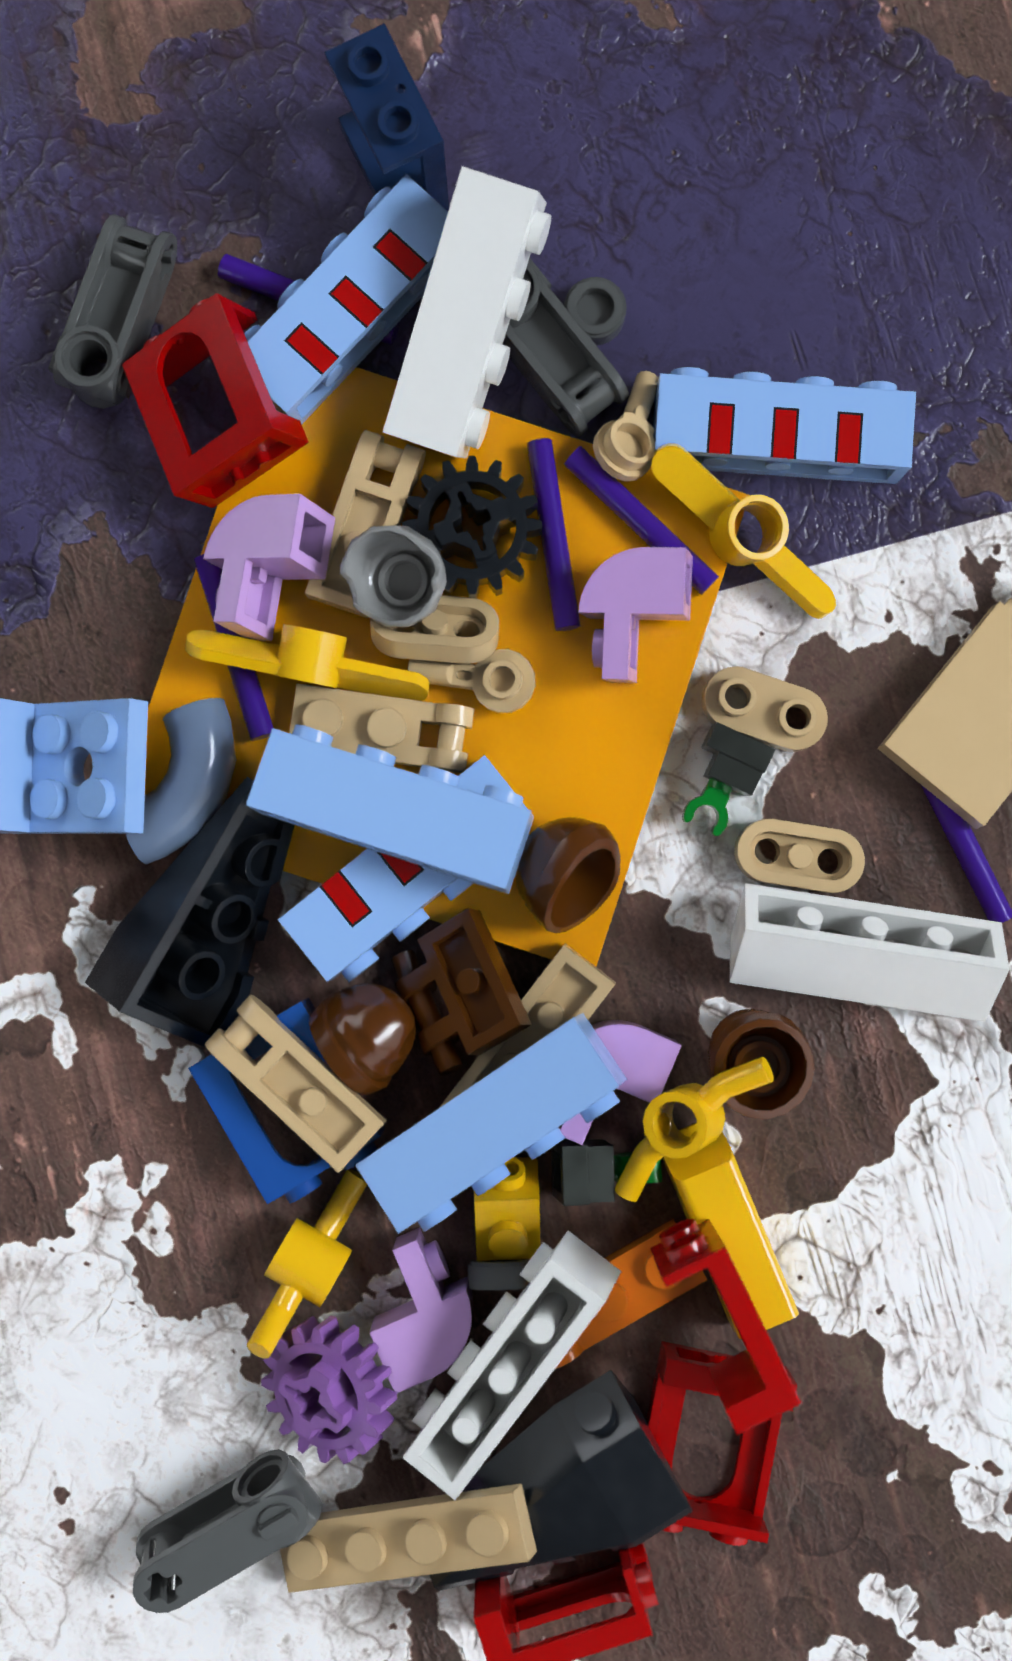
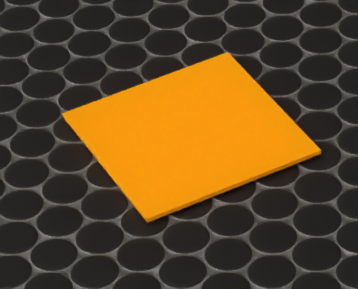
M356 367L302 424L309 441L308 444L217 505L201 555L205 553L207 543L223 517L234 507L253 497L276 494H301L332 515L357 444L364 430L384 436V443L403 450L407 444L426 450L423 469L411 495L421 498L426 496L420 480L424 474L434 478L437 482L444 479L442 462L447 460L450 461L457 472L466 471L468 456L476 457L478 471L487 472L495 460L502 462L501 479L507 482L511 477L520 474L524 478V485L519 497L534 495L527 443L540 438L551 439L578 611L581 595L588 579L603 562L622 551L650 546L564 466L568 457L580 446L596 460L592 443L490 411L488 428L480 448L470 447L467 458L454 457L383 433L398 381ZM651 466L641 478L635 481L617 480L708 565L719 578L703 595L692 587L690 621L639 620L637 683H611L602 679V668H595L593 666V634L595 629H604V619H589L579 613L581 627L567 631L555 630L540 535L526 539L538 547V556L535 561L519 559L518 562L524 570V578L520 582L506 574L502 577L501 595L496 596L489 585L484 584L479 585L477 599L492 606L498 614L499 640L496 650L510 649L519 652L530 662L535 672L536 681L532 698L523 708L512 713H497L488 710L481 704L473 690L430 684L428 696L423 700L432 703L462 705L475 709L472 728L465 729L462 752L468 753L466 769L485 755L513 791L524 797L523 803L532 811L534 819L529 834L549 821L567 817L584 818L594 823L604 824L616 839L620 852V875L616 887L594 914L576 927L562 933L547 931L535 920L531 911L526 907L525 900L522 899L518 892L515 877L509 894L475 883L452 901L443 892L423 908L429 915L430 920L443 924L467 908L480 910L494 941L551 960L566 943L594 966H597L728 564L721 560L712 548L709 534L710 527L656 479ZM376 467L370 481L390 487L395 473ZM728 488L740 500L750 496L749 494ZM471 489L473 494L488 500L498 498L489 492ZM447 498L436 509L431 520L430 530L434 529V524L445 519L449 509ZM407 507L402 522L418 519V516L409 511ZM462 507L463 532L468 531L472 539L477 540L480 549L483 551V525L477 526L473 518H469L465 508ZM537 509L527 518L538 520ZM740 510L736 516L734 525L736 536L745 510ZM516 526L510 528V533L500 536L496 545L499 559L511 547L516 533ZM457 556L445 559L462 568H475L472 562ZM196 568L148 707L145 795L156 789L167 774L171 750L169 736L163 721L165 715L178 707L198 700L222 698L226 703L232 722L237 759L227 796L228 799L246 777L255 780L269 737L257 741L250 740L227 665L194 658L185 650L189 632L194 630L216 632ZM309 579L282 580L272 641L263 642L279 645L283 624L347 637L344 658L408 671L410 659L387 656L375 647L371 639L369 617L367 619L307 598L305 590ZM458 584L451 596L469 597L466 585ZM256 671L273 727L287 733L290 731L296 684L332 688ZM422 723L419 746L437 748L440 726ZM394 764V767L419 774L420 767ZM450 772V773H453V774H455V775H457V776H459V775L461 774V773H457V772ZM295 825L283 871L323 884L367 848Z

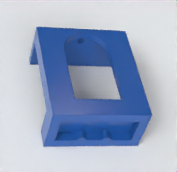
M309 998L302 1000L278 1014V1019L326 1063L310 1031L309 1018L315 1010ZM258 1034L245 1050L251 1058L256 1059L269 1051L272 1046ZM212 1054L188 1068L267 1204L282 1195H285L289 1204L323 1184L318 1174L331 1166L321 1156L306 1165L294 1164L285 1160L274 1148L231 1072ZM384 1125L344 1167L345 1171L378 1150L373 1141L381 1137L385 1130Z

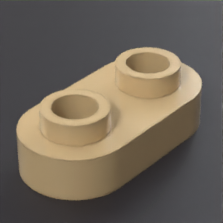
M442 595L435 612L409 627H386L370 618L373 644L380 652L394 658L462 664L477 663L487 659L494 653L499 640L498 614L488 603L476 598Z
M728 667L717 672L706 684L702 694V708L711 724L719 722L767 746L785 752H799L809 748L821 739L827 727V710L817 694L806 688L744 667ZM738 687L745 692L747 703L744 708L735 709L727 703L725 694L728 688ZM796 707L805 713L806 725L803 729H794L788 725L786 712L789 708Z
M762 819L749 824L740 832L734 846L737 866L751 880L822 893H837L851 888L860 879L865 866L863 849L857 839L851 834L839 829L784 820ZM760 840H768L776 848V856L768 864L760 862L755 855V847ZM825 849L835 853L838 859L837 868L830 874L823 872L818 866L819 854Z

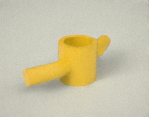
M760 1057L720 1072L704 1085L697 1083L683 1084L655 1097L647 1106L643 1118L644 1134L646 1137L634 1149L615 1186V1192L628 1201L637 1202L656 1163L664 1156L673 1159L686 1158L716 1141L722 1133L725 1123L723 1104L731 1097L773 1082V1073L768 1061L764 1057ZM676 1102L690 1108L696 1117L698 1128L697 1131L691 1134V1137L682 1134L673 1122L672 1112Z
M352 1169L346 1170L314 1227L296 1218L269 1264L264 1276L280 1284V1287L247 1342V1348L254 1355L264 1359L269 1358L302 1299L304 1298L320 1308L352 1252V1249L336 1239L367 1186L364 1178L357 1171Z

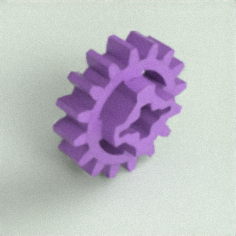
M311 1316L283 1333L271 1356L263 1360L273 1371L261 1379V1386L274 1391L275 1399L266 1405L267 1410L273 1413L281 1412L285 1420L281 1424L279 1431L282 1435L294 1431L299 1436L298 1451L304 1453L314 1445L317 1447L320 1462L327 1463L337 1454L341 1462L346 1464L359 1453L361 1455L367 1453L383 1438L381 1433L394 1421V1417L386 1409L397 1400V1393L383 1387L382 1381L392 1373L390 1366H376L372 1359L379 1349L378 1345L374 1342L366 1347L361 1346L358 1343L359 1327L356 1325H352L345 1332L341 1333L337 1317L329 1316L320 1324L314 1316Z

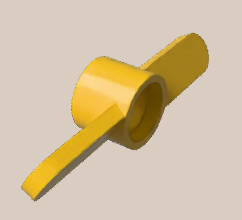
M668 443L655 451L651 464L654 476L710 527V542L713 550L721 560L733 566L754 564L813 618L822 619L835 609L836 599L830 587L785 546L788 538L789 524L786 513L778 502L765 495H750L740 500L681 445ZM740 510L750 512L761 525L762 542L756 553L745 549L736 537L734 525Z
M283 624L279 645L210 630L191 631L186 639L185 650L194 658L332 688L423 701L428 696L430 685L429 680L425 676L416 672L344 658L347 637Z

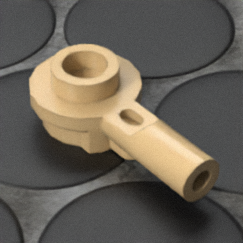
M642 371L637 374L624 413L618 420H612L604 424L594 436L593 450L596 460L603 470L612 477L622 481H635L641 478L649 470L655 453V440L653 437L655 430L647 420L656 396L659 378L650 371Z
M510 649L495 650L491 656L478 662L476 665L410 659L408 664V671L422 674L432 685L473 690L481 704L488 710L497 713H512L523 708L532 698L536 687L535 672L530 662L519 652Z

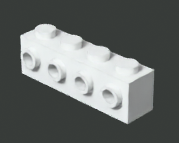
M463 166L461 167L383 433L458 458H467L470 447L480 448L490 419V411L482 409L490 383L497 386L501 383L509 360L510 347L502 345L510 319L520 320L527 304L531 282L524 280L523 277L530 254H541L551 225V214L544 212L546 201L539 191Z
M745 883L730 935V983L983 1022L986 1021L1010 970L1002 922Z
M570 1231L565 1233L554 1249L545 1242H542L519 1274L529 1282L517 1299L506 1291L483 1323L485 1327L492 1331L491 1335L481 1348L473 1341H469L447 1372L448 1375L456 1380L454 1385L446 1395L435 1388L412 1419V1422L421 1430L402 1458L452 1499L456 1500L604 1305L621 1271Z

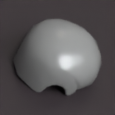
M373 526L351 540L340 565V575L345 578L349 585L353 606L366 617L373 618L375 622L386 627L413 626L435 612L446 586L445 566L438 549L431 540L408 526Z

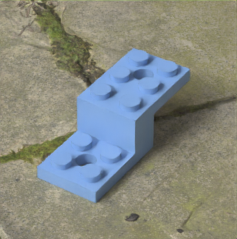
M0 698V834H143L148 701L123 698L32 704ZM90 754L93 768L90 778L85 780L84 763Z

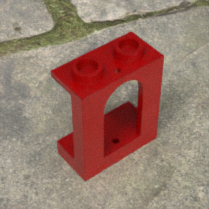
M218 293L196 303L190 309L189 314L164 333L147 340L140 351L122 363L173 495L210 508L216 507L309 443L300 420L275 409L243 331L257 321L255 312ZM211 356L237 423L193 454L166 387L204 359Z
M691 1218L678 1222L664 1230L659 1235L661 1243L650 1249L665 1287L667 1288L708 1268L746 1347V1350L708 1368L724 1409L737 1435L802 1404L730 1254L711 1221L708 1219L697 1224L696 1220Z
M664 1341L661 1342L646 1422L671 1470L686 1389L719 1396L708 1368L733 1355ZM784 1366L795 1390L797 1391L798 1385L796 1381L792 1377L788 1368ZM782 1414L741 1433L733 1475L730 1482L721 1492L711 1496H694L682 1489L693 1511L662 1531L678 1533L683 1531L685 1526L709 1531V1535L712 1538L729 1545L744 1546L748 1540L768 1544L769 1531L763 1520V1513Z
M644 1543L636 1547L619 1550L620 1562L516 1595H512L507 1576L475 1583L473 1618L486 1661H574L653 1636L647 1608L657 1606L659 1602ZM614 1602L633 1604L625 1614L520 1647V1631Z

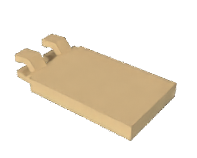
M1011 598L1005 604L999 601L988 610L877 748L975 829L985 826L1012 792Z

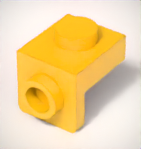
M530 1157L511 1158L504 1163L511 1173L508 1177L479 1196L474 1192L477 1260L531 1259L541 1245L538 1161L536 1158L533 1160Z

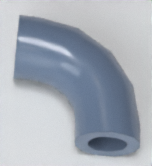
M207 698L183 705L172 710L163 718L171 750L167 774L156 789L145 795L143 834H126L132 850L144 864L167 857L191 842L227 800L237 759L232 722L226 703L222 698Z

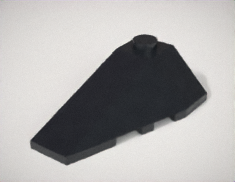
M249 777L244 779L121 921L85 981L90 988L119 1012L205 1048V1043L218 1029L226 1031L239 1015L237 1008L250 995L254 976L248 970L256 941H264L269 920L264 918L263 914L271 886L281 879L295 827L293 824L259 814L246 806L254 782Z
M609 1370L553 1405L483 1465L462 1491L522 1483L537 1552L530 1561L430 1574L429 1576L434 1588L441 1591L512 1575L515 1569L551 1561L557 1565L576 1560V1555L611 1548L613 1551L638 1546L693 1511L634 1397L612 1370Z

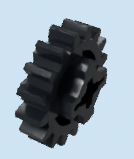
M468 456L466 471L457 472L449 460L442 462L444 479L437 482L426 474L420 478L422 488L426 494L425 498L408 496L406 501L408 510L418 516V519L404 521L402 526H408L428 538L438 549L446 572V586L443 591L445 595L451 596L458 584L466 585L469 598L477 599L479 585L488 584L496 596L501 595L503 576L507 574L518 582L524 578V570L518 562L519 559L535 561L538 556V547L526 540L527 538L542 535V521L527 518L538 508L536 495L520 498L519 494L524 485V478L517 474L507 482L502 480V462L498 460L492 463L487 472L478 471V462L475 456ZM471 489L483 490L494 494L498 498L488 500L473 494ZM447 498L449 509L445 519L434 524V529L430 530L431 520L436 509ZM462 507L465 508L468 517L473 518L477 526L483 525V551L480 549L477 540H473L468 531L463 532ZM516 526V533L511 547L499 559L496 545L500 536L510 533V528ZM457 556L472 562L475 568H462L445 559Z

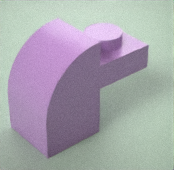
M301 494L261 495L250 498L229 511L214 529L203 557L204 560L222 569L220 585L216 592V608L213 622L244 638L272 641L282 580L326 579L335 517Z
M639 547L628 549L607 559L588 579L581 595L578 612L589 619H604V629H595L592 641L593 666L595 668H602V679L611 683H637L639 620L690 621L693 556L686 547Z
M608 1020L592 1024V1027L627 1078L617 1089L649 1103L659 1096L664 1089L682 1045L672 1038L629 1021ZM579 1113L559 1126V1129L566 1139L583 1145L593 1120L586 1123Z
M420 1227L398 1236L392 1250L413 1300L374 1316L369 1332L373 1343L375 1342L379 1347L377 1353L382 1365L390 1366L392 1370L388 1379L393 1391L396 1393L425 1382L449 1368L463 1351L471 1328L473 1294L472 1289H468V1276L444 1286L442 1280L450 1277L444 1254L436 1240L426 1243Z

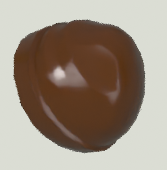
M560 818L549 821L535 829L527 838L515 874L518 892L522 899L525 900V905L531 911L535 920L547 931L562 933L576 927L594 914L616 887L620 875L618 843L604 824L594 823L584 818Z
M358 983L343 988L339 992H333L316 1007L309 1018L312 1037L328 1066L352 1091L363 1096L373 1094L387 1087L393 1074L399 1070L410 1053L415 1040V1019L409 1006L396 992L375 983Z
M755 1009L735 1011L721 1020L712 1033L708 1051L710 1079L720 1072L764 1057L771 1067L773 1082L731 1097L725 1104L732 1111L748 1118L768 1120L785 1115L803 1101L812 1086L815 1064L810 1044L794 1022L780 1014Z

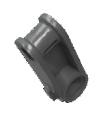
M116 214L110 215L101 229L64 331L58 340L48 367L49 371L53 373L55 384L73 390L82 402L91 407L108 408L119 405L125 398L129 399L132 389L122 363L143 348L151 333L176 262L177 238L173 233L163 231L159 235H155L128 226L126 219ZM99 358L107 359V364L100 373L90 377L82 376L83 370L89 362Z
M529 258L523 277L524 280L531 282L527 304L519 321L510 319L502 345L510 347L509 359L562 424L573 435L580 437L588 431L587 423L611 403L615 402L619 405L629 398V392L619 373L550 289L551 283L531 258Z
M280 1449L270 1450L256 1457L246 1467L146 1525L141 1530L136 1541V1557L141 1564L133 1577V1596L137 1604L145 1610L154 1613H168L176 1610L277 1550L293 1545L306 1536L315 1526L321 1515L322 1503L319 1496L306 1480L302 1463L294 1456L288 1455ZM154 1540H155V1555L153 1556V1552H154ZM174 1574H175V1590H173Z

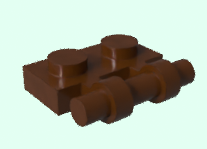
M467 908L417 939L427 961L425 964L420 966L414 950L401 952L391 959L399 979L395 983L397 993L406 1004L410 1005L421 1030L417 1034V1040L422 1052L426 1056H432L440 1076L453 1073L463 1066L455 1047L459 1038L467 1055H481L532 1025L480 910ZM437 986L450 1013L445 1017L442 1016L433 996Z

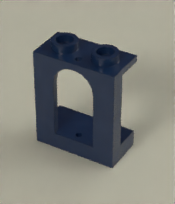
M385 23L325 51V58L352 110L338 117L340 129L373 195L375 196L384 187L392 189L407 174L442 207L449 211L444 140Z

